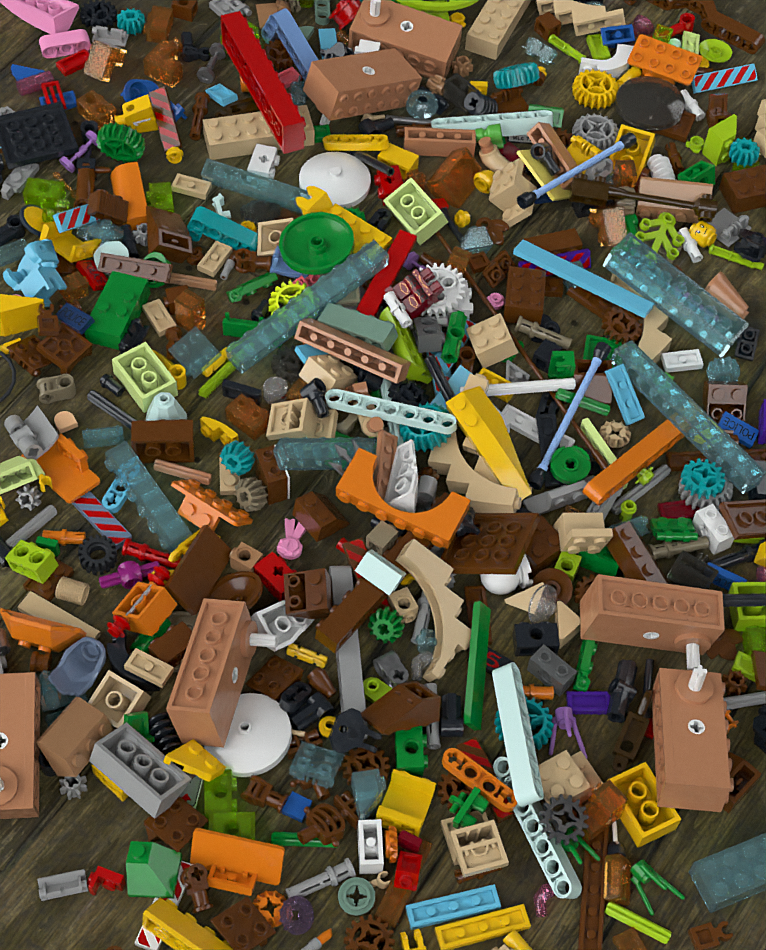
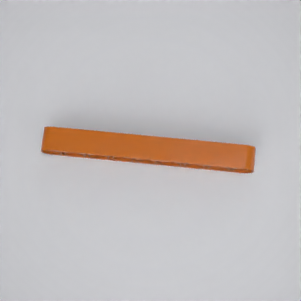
M686 404L590 480L582 493L598 506L637 476L643 468H647L695 429L702 421L703 415L689 404Z

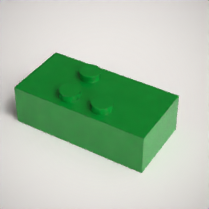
M112 271L90 314L95 322L85 331L86 340L92 344L119 350L118 344L125 333L129 334L127 329L131 321L139 318L143 310L142 305L146 304L150 296L148 279Z

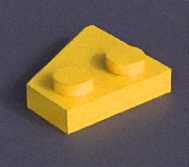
M194 739L166 754L163 760L168 765H170L171 761L184 766L182 771L197 775L208 782L223 774L226 768Z

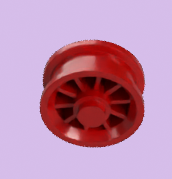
M340 0L336 4L337 8L328 18L333 19L339 25L338 29L341 30L348 23L354 21L362 2L360 0Z

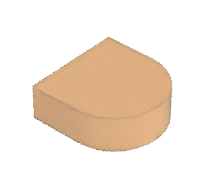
M68 411L59 412L54 418L59 434L78 427L75 417Z

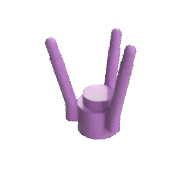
M570 707L557 708L555 710V717L552 719L554 727L550 738L549 755H553L557 726L560 729H566L568 737L572 736V727L580 751H582L587 759L585 747L576 725V718L573 717L572 709Z

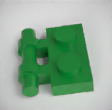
M659 517L651 518L650 527L656 540H663L664 542H671L672 540H682V542L698 540V533L695 532L691 519L684 517L678 519Z

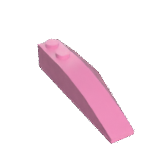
M0 0L2 5L19 18L49 34L68 31L79 9V5L69 0Z

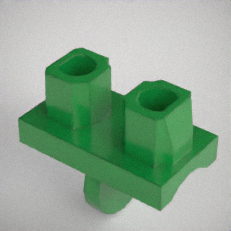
M474 787L465 802L464 799L467 795L464 792H461L458 797L451 795L448 799L453 804L449 809L451 813L455 814L458 808L460 809L453 819L454 828L459 829L460 827L464 828L477 824L478 819L469 813L474 808L483 814L489 806V801L480 795L481 790L477 787Z

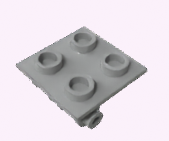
M725 208L715 215L712 222H708V224L716 229V239L727 247H730L740 239L738 237L740 229L751 230V227L748 225L749 217L747 215H741L738 218Z

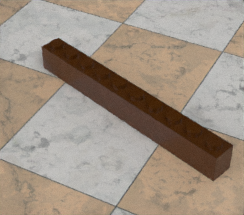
M445 492L441 497L437 496L431 503L429 510L443 503L449 494ZM406 530V534L403 537L399 536L391 550L387 549L382 557L405 572V577L409 572L395 561L405 544L415 539L428 550L435 546L431 541L425 538L420 539L408 530ZM362 576L357 581L353 591H347L342 598V602L332 607L329 616L326 619L322 618L315 627L317 630L315 639L333 653H336L388 597V594Z

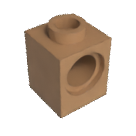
M241 542L237 548H233L229 555L231 568L238 572L249 571L254 573V565L263 559V553Z

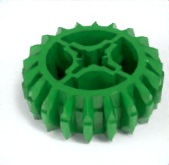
M117 122L115 124H104L96 138L97 147L101 149L102 153H105V156H110L112 159H116L118 162L123 161L124 163L127 161L130 163L138 161L144 153L146 144L144 142L145 139L141 137L142 134L137 133L136 129H131L130 126L127 127L124 124L120 125Z

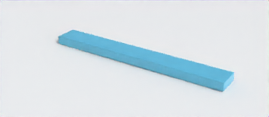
M522 240L514 248V255L638 316L645 318L653 309V302L525 240Z

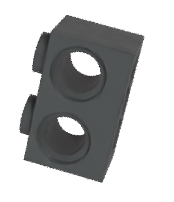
M436 317L413 318V337L418 352L442 351L445 335Z

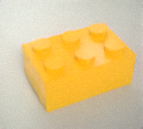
M646 762L607 780L603 791L612 806L616 808L619 818L637 848L677 829L681 818L675 808L657 807L656 777Z

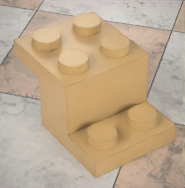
M520 158L510 162L503 169L497 170L493 175L492 187L490 188L489 201L504 212L502 220L509 227L532 214L533 205L522 209L517 203V197L524 192L537 190L536 186L522 176L524 162Z
M308 398L274 403L271 405L266 437L269 441L288 438L297 451L334 446L338 412L336 409L328 410L330 414L327 417L318 418L314 406Z
M562 513L552 526L559 533L561 551H568L569 554H576L580 551H588L590 554L599 553L613 537L612 528L604 527L603 513Z
M567 750L538 765L544 799L550 805L549 799L554 797L558 800L560 794L563 795L565 800L569 795H572V802L579 799V804L601 793L605 787L582 751L570 756ZM562 805L555 806L554 808H552V811L561 807Z
M478 811L470 812L471 816L478 819L477 824L464 828L460 827L459 829L453 827V819L455 817L441 820L440 824L454 866L460 865L463 877L508 866L509 861L494 820L488 821L485 812L483 814Z

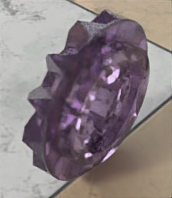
M293 896L283 902L282 908L279 910V921L284 926L283 930L290 932L291 935L304 934L313 924L314 911L310 902L304 897ZM300 910L299 914L297 915L299 920L292 921V918L294 916L292 911L294 912Z

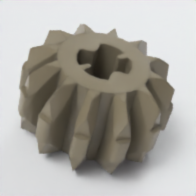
M629 186L619 187L629 192H636L635 189ZM626 198L615 199L614 209L617 216L634 214L636 200Z
M249 477L238 482V485L235 486L237 492L234 495L237 497L236 502L240 503V509L252 512L264 507L267 503L266 497L268 494L265 492L266 486H262V480H257L256 477Z

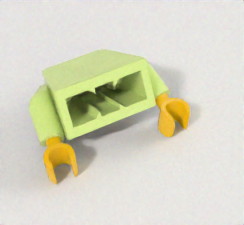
M16 456L0 463V495L39 479L42 492H46L44 485H49L51 489L53 488L51 477L45 476V472L35 459ZM0 497V504L5 509V503Z

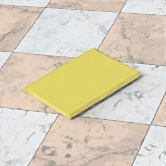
M531 149L519 150L517 152L541 187L556 179L550 175L544 164H541L539 160L531 156ZM560 185L546 192L552 201L569 199L570 190H564Z

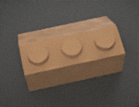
M75 697L36 743L57 776L77 777L89 763L95 743L114 731V728L103 712L80 697Z

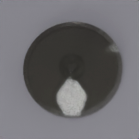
M642 76L630 79L620 86L616 95L615 105L619 115L629 124L644 130H663L674 126L680 121L685 109V100L680 90L670 82L657 77Z

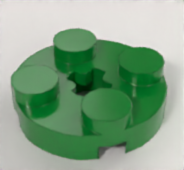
M578 446L560 447L552 455L550 471L558 481L567 485L583 481L588 477L591 469L589 455ZM566 462H574V468H568Z

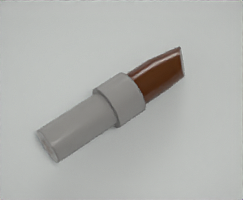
M235 250L232 251L224 264V269L220 275V278L223 280L228 278L230 271L235 265Z

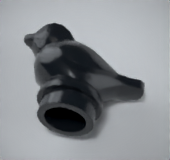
M472 507L469 508L455 537L464 536L466 533L477 535L481 533L479 528L475 526V510Z

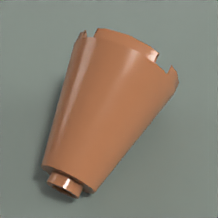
M721 271L696 298L700 303L735 321L738 319L742 321L749 313L747 311L749 306Z

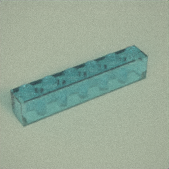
M208 158L200 174L203 180L212 182V185L303 214L302 209L297 206L296 197L311 199L307 190Z
M285 437L279 439L273 452L279 470H335L328 462L342 465V470H346L349 463L344 458L338 456L334 445L336 444L346 449L347 455L353 459L355 455L352 444L353 439L361 449L376 455L377 437Z
M124 441L105 452V466L110 472L113 471L115 473L118 485L120 487L124 486L130 502H135L138 506L136 509L139 515L147 519L150 531L153 534L157 533L160 545L163 549L167 548L171 554L192 533L127 441Z

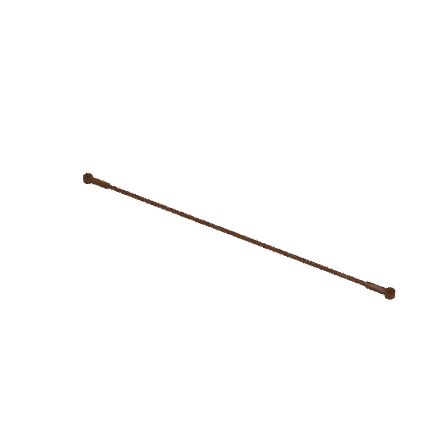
M437 231L435 235L494 316L498 313L443 236ZM509 330L516 348L519 350V352L524 357L526 362L529 364L531 369L537 375L539 380H545V378L542 376V374L537 369L535 364L532 362L530 357L527 355L525 350L522 348V346L519 344V342L514 337L512 332ZM548 391L565 415L568 410L560 400L555 398L554 391ZM572 418L570 423L590 449L591 455L598 465L604 470L609 466L600 452L594 448Z

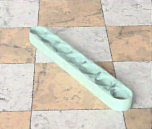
M330 389L325 394L326 404L332 409L371 418L380 417L385 421L442 434H452L457 429L456 417L448 413L340 389ZM333 396L339 397L337 401L329 400ZM349 401H358L356 405H348ZM371 404L377 406L373 410H369L366 408L368 405ZM387 409L396 410L393 414H387L385 412ZM407 413H413L414 417L406 418L404 417V415ZM426 417L434 419L429 423L423 421ZM446 421H450L453 423L449 427H445L442 425Z

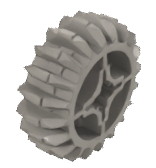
M587 113L586 116H581L580 119L576 120L572 128V136L579 135L602 151L615 144L619 132L617 124L613 122V119L608 120V116L603 117L601 114L596 115L595 113L593 115Z
M726 471L720 472L725 473V485L721 493H717L715 498L710 495L709 499H706L705 496L698 499V494L691 496V490H684L685 485L681 484V478L678 484L681 500H686V506L692 505V510L696 509V506L700 510L714 504L719 511V504L721 502H729L732 498L733 484L730 483L731 477H726Z

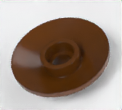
M547 568L540 571L534 577L531 587L542 582L546 586L539 604L540 607L555 610L557 601H562L565 605L570 601L573 585L565 572L556 568ZM549 585H555L556 591L550 592L548 589Z

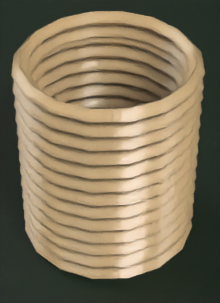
M63 576L57 584L55 596L57 599L82 606L87 600L90 587L88 583Z

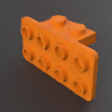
M640 34L628 57L627 63L642 69L641 77L646 81L655 82L664 88L669 87L673 89L676 82L686 86L691 85L702 62V56Z
M62 433L59 434L57 441L46 453L35 459L45 472V476L51 477L52 489L67 503L74 502L100 484V478L88 467L86 452L83 449H78L73 440L67 439Z
M181 479L173 481L171 484L172 487L186 495L177 514L199 528L208 525L215 531L221 518L234 526L249 525L253 522V519L249 517V513L241 509L237 510L233 507V503L226 499L218 498L216 492L204 489L200 486V482L195 479Z
M196 828L193 832L190 864H202L206 870L210 871L207 877L209 887L252 896L257 881L279 885L285 849L279 845Z

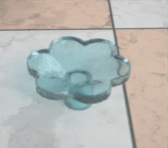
M422 628L420 634L417 635L416 643L420 653L431 654L433 648L437 645L438 641L435 638L434 630Z

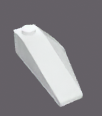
M411 439L396 449L384 501L397 510L415 513L418 499V473L414 441Z
M285 600L260 610L251 616L252 621H255L259 634L278 635V646L276 648L267 647L274 652L292 644L315 620L287 616Z

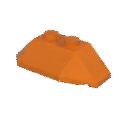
M0 608V614L12 638L18 641L19 646L30 649L31 646L38 647V651L43 653H51V651L59 653L83 637H86L87 634L78 627Z

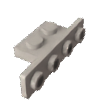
M590 476L583 481L564 485L524 499L523 505L525 509L532 513L541 515L587 499L588 497L582 491L595 476Z

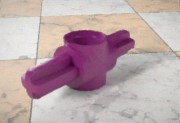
M126 561L119 565L118 572L99 577L100 587L104 589L121 584L126 589H132L137 582L143 581V577H147L148 573L154 571V566L160 567L158 561L139 566L135 561Z

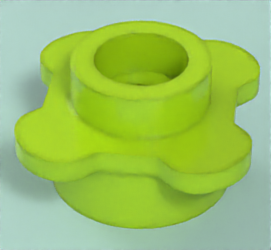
M693 136L690 142H686V147L690 148L693 153L698 154L704 147V139L700 136Z
M653 467L648 470L643 468L637 474L639 479L635 484L637 485L640 482L645 486L655 476L652 472Z

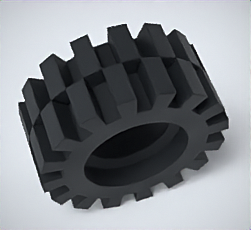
M99 534L94 539L92 535L89 536V541L84 539L83 545L80 544L78 550L80 565L83 570L86 569V572L89 574L92 571L93 575H97V572H100V575H104V570L107 573L110 572V567L114 568L115 563H117L116 546L114 542L112 543V539H107L105 535L100 538ZM96 550H102L106 553L105 557L99 560L91 559L90 554Z

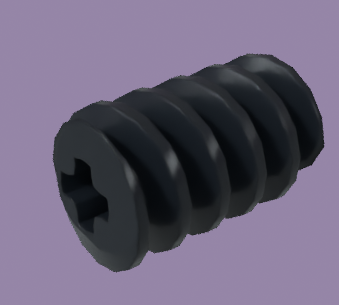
M479 92L469 93L464 100V107L473 115L497 114L498 112L497 102L493 98Z
M168 712L157 714L148 721L149 734L154 736L152 745L165 756L183 745L182 743H177L180 738L178 735H175L177 732L175 727H173Z

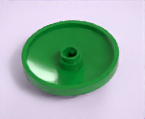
M326 212L309 213L294 219L284 228L279 239V249L283 261L294 271L307 275H320L338 269L351 257L355 246L354 234L350 225L343 218Z

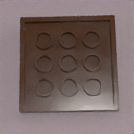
M475 513V526L479 528L481 533L478 535L466 533L458 538L454 536L448 549L445 548L440 558L454 569L451 574L516 575L540 521L539 514Z

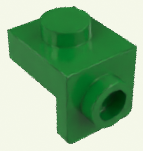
M139 711L124 714V724L127 722L150 743L154 742V736L149 734L148 712Z

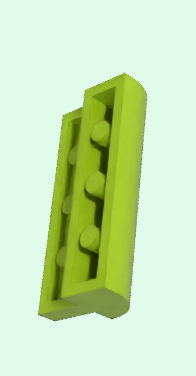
M387 306L381 312L379 320L390 321L395 325L398 337L391 348L394 355L411 362L406 378L409 381L416 380L428 384L433 378L424 362L422 354L418 352L410 328H402L397 318L391 314L390 307Z

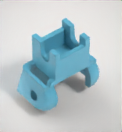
M43 239L29 243L24 248L26 254L23 256L17 272H11L10 268H7L3 272V278L14 291H22L25 297L44 299L45 307H49L52 304L49 298L57 289L66 290L67 285L56 270L59 260L52 240Z

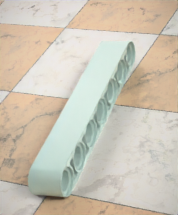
M549 110L437 118L431 121V127L475 130L476 132L477 128L486 129L488 125L500 123L502 136L527 135L526 133L538 122L550 123L553 128V113Z
M512 662L493 670L492 676L514 796L518 805L524 807L542 800L544 792L521 674L517 665Z
M499 757L493 764L494 772L501 782L513 790L510 769L506 772L508 758ZM537 801L529 804L527 811L525 806L520 807L517 803L513 811L554 894L559 898H577L581 894L582 886L561 843L555 845V838L547 840L548 832L541 833L542 829L545 828L544 825L538 824V830L535 831V824L543 819L539 815L540 811H544L540 802ZM548 842L549 848H548V851L546 852V851H545V844ZM558 862L559 870L556 872L555 865ZM567 883L569 884L568 893H566L565 886Z

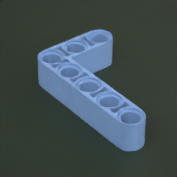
M284 8L269 16L261 30V35L267 44H269L270 40L273 42L276 38H280L306 81L311 62L318 59L288 9Z

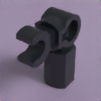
M182 32L183 61L192 62L197 59L209 61V48H194L192 33Z

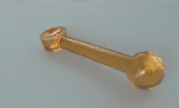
M54 172L53 177L58 179L69 190L72 198H75L76 190H73L60 177L59 172Z

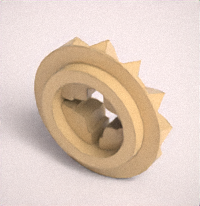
M615 420L612 422L606 421L599 431L605 443L612 448L624 447L630 441L631 432H629L628 426L623 425L622 421L620 423L615 422ZM612 431L619 432V435H612Z

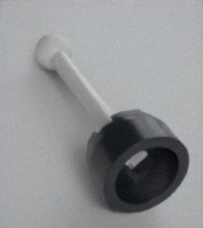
M610 807L613 842L608 845L607 858L618 861L624 859L626 853L624 845L618 842L617 810L615 807Z

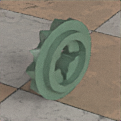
M360 877L350 878L341 885L338 892V901L341 908L348 914L354 916L366 914L375 902V891L371 883L366 879ZM356 887H358L360 895L367 896V898L359 899L357 907H355L354 899L346 897L353 895Z

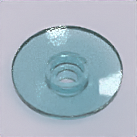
M107 219L87 225L88 234L101 240H119L124 236V230Z

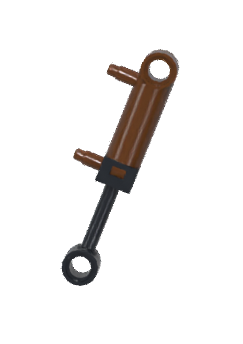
M86 120L80 125L82 142L84 144L89 141L86 136L89 130L98 135V124L95 121ZM93 143L87 148L88 150L85 152L84 158H77V185L75 202L73 204L74 208L88 204L89 195L95 189L97 174L111 172L110 167L96 165V158H92Z

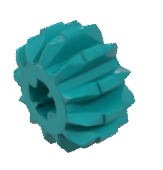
M127 8L126 11L121 10V13L118 14V29H124L129 35L142 33V30L145 29V16L141 13V10H135V8L129 10Z
M744 137L741 140L737 138L730 146L729 157L732 159L731 162H736L737 166L743 165L744 168L746 165L752 166L759 158L760 147L757 146V142H752L751 139L746 140Z
M235 440L223 447L224 449L220 457L222 459L221 464L226 466L225 470L229 469L231 474L236 473L240 476L252 469L255 458L253 457L254 452L249 450L250 446L246 447L243 441L239 443Z

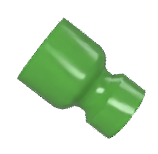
M500 123L488 125L486 129H476L477 143L483 137H490L491 142L497 145L498 149L504 148Z

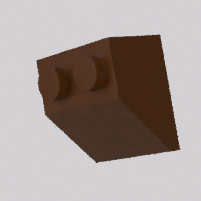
M311 491L295 500L292 514L316 542L349 525L348 520L323 494Z

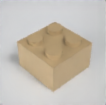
M501 313L466 328L475 353L484 368L518 353Z
M330 354L309 356L299 373V376L307 383L314 378L321 379L326 386V392L330 389L345 390V387L355 384L357 380V375L353 373L349 366L344 365L339 361V358Z

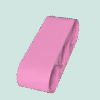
M83 29L44 35L39 39L41 52L45 58L72 55L83 49L87 51L91 49L88 33Z

